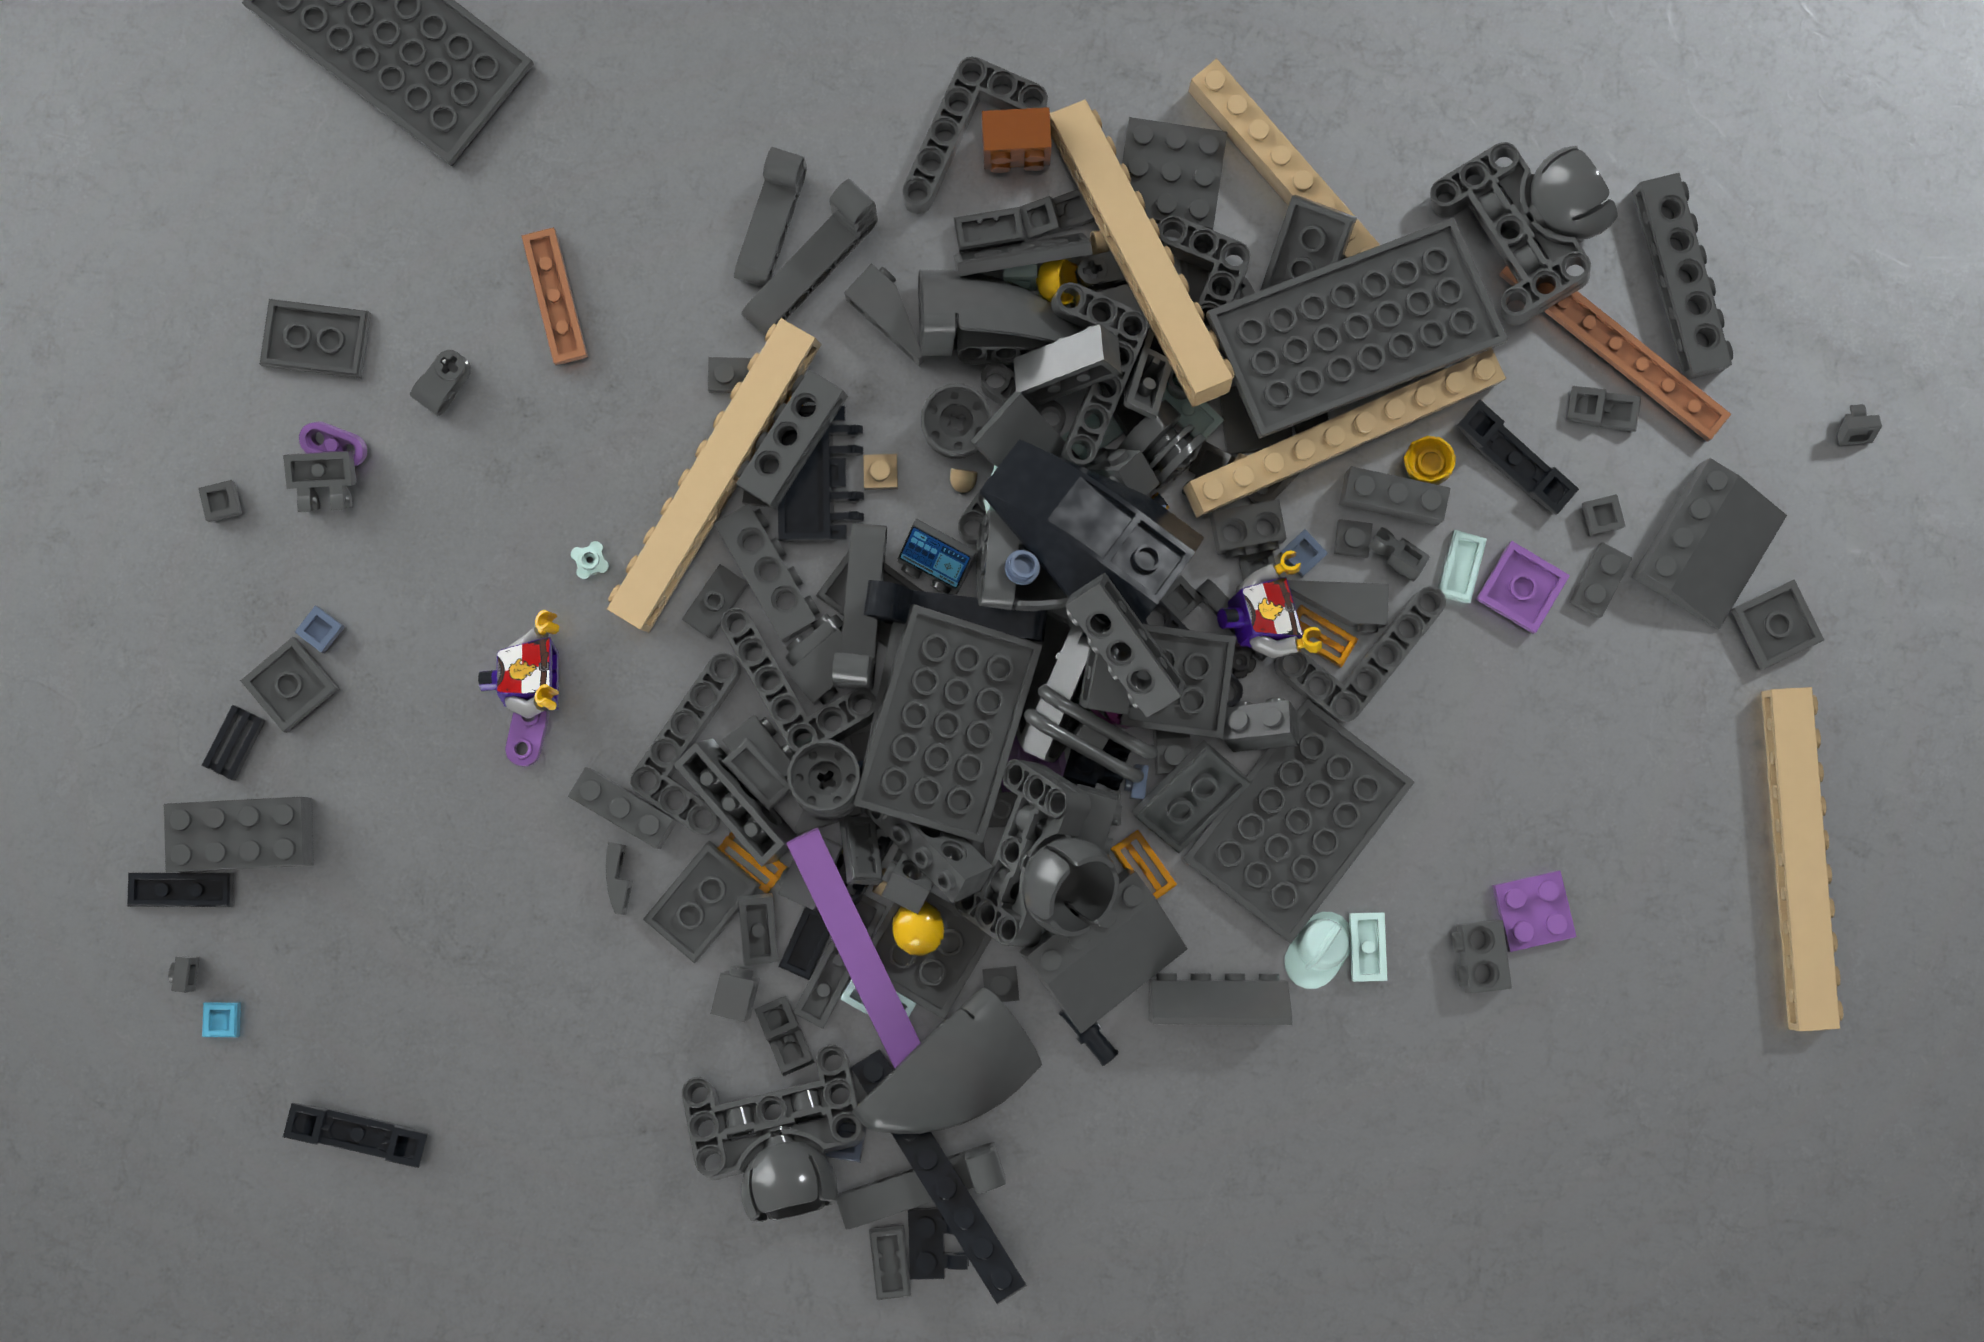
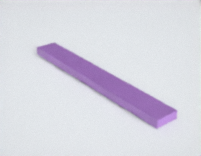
M816 827L786 842L895 1069L920 1044V1041L828 848Z

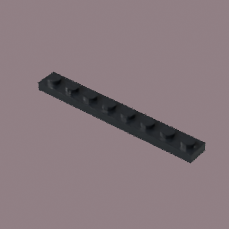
M880 1049L851 1067L867 1095L893 1071ZM932 1132L921 1134L891 1133L996 1304L1002 1303L1026 1287L1025 1281Z

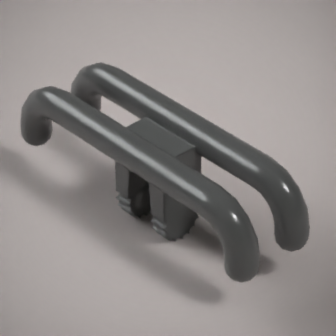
M1048 685L1040 686L1038 694L1045 702L1076 719L1077 722L1071 733L1044 718L1035 709H1028L1024 713V718L1029 724L1131 782L1139 783L1143 780L1144 773L1141 769L1131 767L1103 751V748L1107 741L1111 739L1144 758L1154 759L1158 754L1156 746L1137 739L1053 691Z

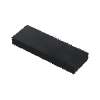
M128 873L127 907H233L234 873Z

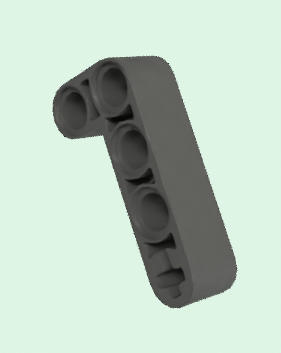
M775 147L770 148L763 169L765 181L737 260L734 278L764 287L772 278L807 172L805 157Z

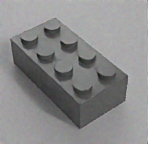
M282 797L164 804L166 872L314 865L312 798Z

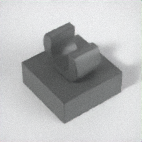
M1864 404L1850 405L1851 414H1845V420L1837 433L1839 446L1873 443L1882 428L1880 416H1867Z

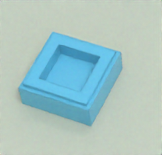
M204 1002L202 1037H240L241 1002Z

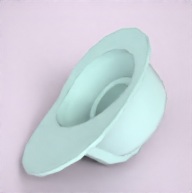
M1320 912L1310 918L1289 945L1285 954L1284 967L1288 977L1296 985L1306 989H1317L1326 985L1334 978L1350 954L1349 923L1342 916L1333 912Z

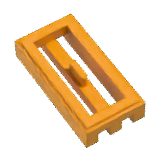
M1299 605L1296 612L1302 631L1311 627L1300 620L1303 615L1348 642L1347 646L1344 647L1322 633L1319 637H1314L1341 653V656L1338 658L1323 648L1315 654L1336 667L1342 668L1358 638L1305 606Z
M1138 829L1111 848V851L1124 869L1134 870L1120 851L1124 847L1128 850L1156 890L1153 893L1156 899L1177 885ZM1135 839L1167 882L1163 887L1131 844Z
M730 832L717 848L760 883L759 889L764 893H769L779 881L787 866L780 860L772 863L778 868L775 874L767 867H761L751 854L733 841L736 837ZM727 847L732 848L769 878L770 881L765 884L725 851Z

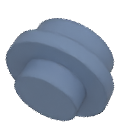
M1017 550L1011 553L1004 566L1007 577L1019 585L1030 584L1036 579L1040 571L1038 559L1026 550Z

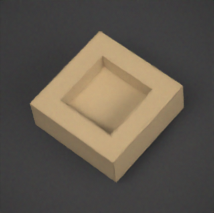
M897 454L863 455L864 490L898 489Z

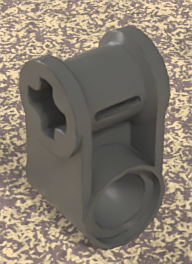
M1111 251L1088 255L1079 262L1077 267V284L1095 292L1128 284ZM1091 269L1093 274H1097L1096 279H1091L1090 274H1085L1086 270Z
M454 350L441 352L425 374L417 380L410 392V396L436 416H440L447 410L457 392L471 374L469 361ZM450 362L455 363L459 367L456 373L450 371L447 367Z

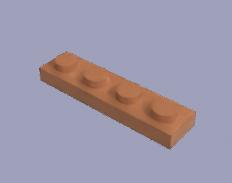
M555 228L521 235L554 364L557 366L588 358Z

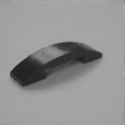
M1478 400L1457 424L1458 428L1508 479L1554 514H1558L1579 488L1556 467L1550 468L1503 425L1504 420L1483 401Z
M291 1103L283 1133L284 1138L314 1145L320 1143L385 1158V1161L415 1168L420 1167L428 1133L391 1122L299 1103Z

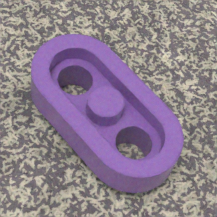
M325 422L309 423L300 431L299 443L306 453L347 451V446L351 444L355 448V466L360 465L367 456L366 443L360 436ZM318 432L324 436L322 444L316 441V434Z
M548 710L536 715L531 722H527L523 716L513 712L505 747L506 755L512 763L519 766H530L539 759L549 720ZM524 742L528 746V751L524 755H519L517 746Z

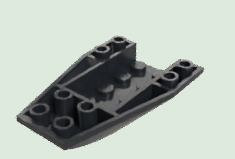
M1020 439L979 492L1029 552L1035 555L1040 565L1068 598L1073 592L1106 573L1142 624L1160 602L1205 538L1150 496ZM1104 614L1095 615V618L1100 623H1111L1108 616Z

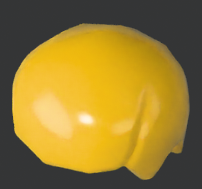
M1067 259L1043 262L1036 278L1040 295L1051 302L1052 297L1060 286L1070 282L1077 283L1075 273L1077 265L1069 262ZM1062 294L1060 298L1062 304L1066 306L1074 297L1070 294Z
M1425 436L1411 442L1404 456V466L1411 479L1435 485L1445 482L1452 475L1456 464V455L1453 448L1441 437Z
M927 901L924 902L918 914L901 906L893 918L892 930L894 939L898 947L909 955L924 956L935 951L941 944V940H943L944 925L941 913Z

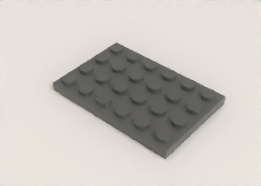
M911 604L860 771V783L851 804L983 843L1042 645Z
M1308 699L1297 710L1299 745L1268 748L1246 776L1251 784L1208 825L1182 859L1289 943L1294 941L1414 784L1412 779Z

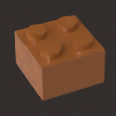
M1049 107L982 111L984 169H991L993 173H1005L1011 171V168L1024 167L1026 171L1043 170L1044 166H1050L1052 143Z

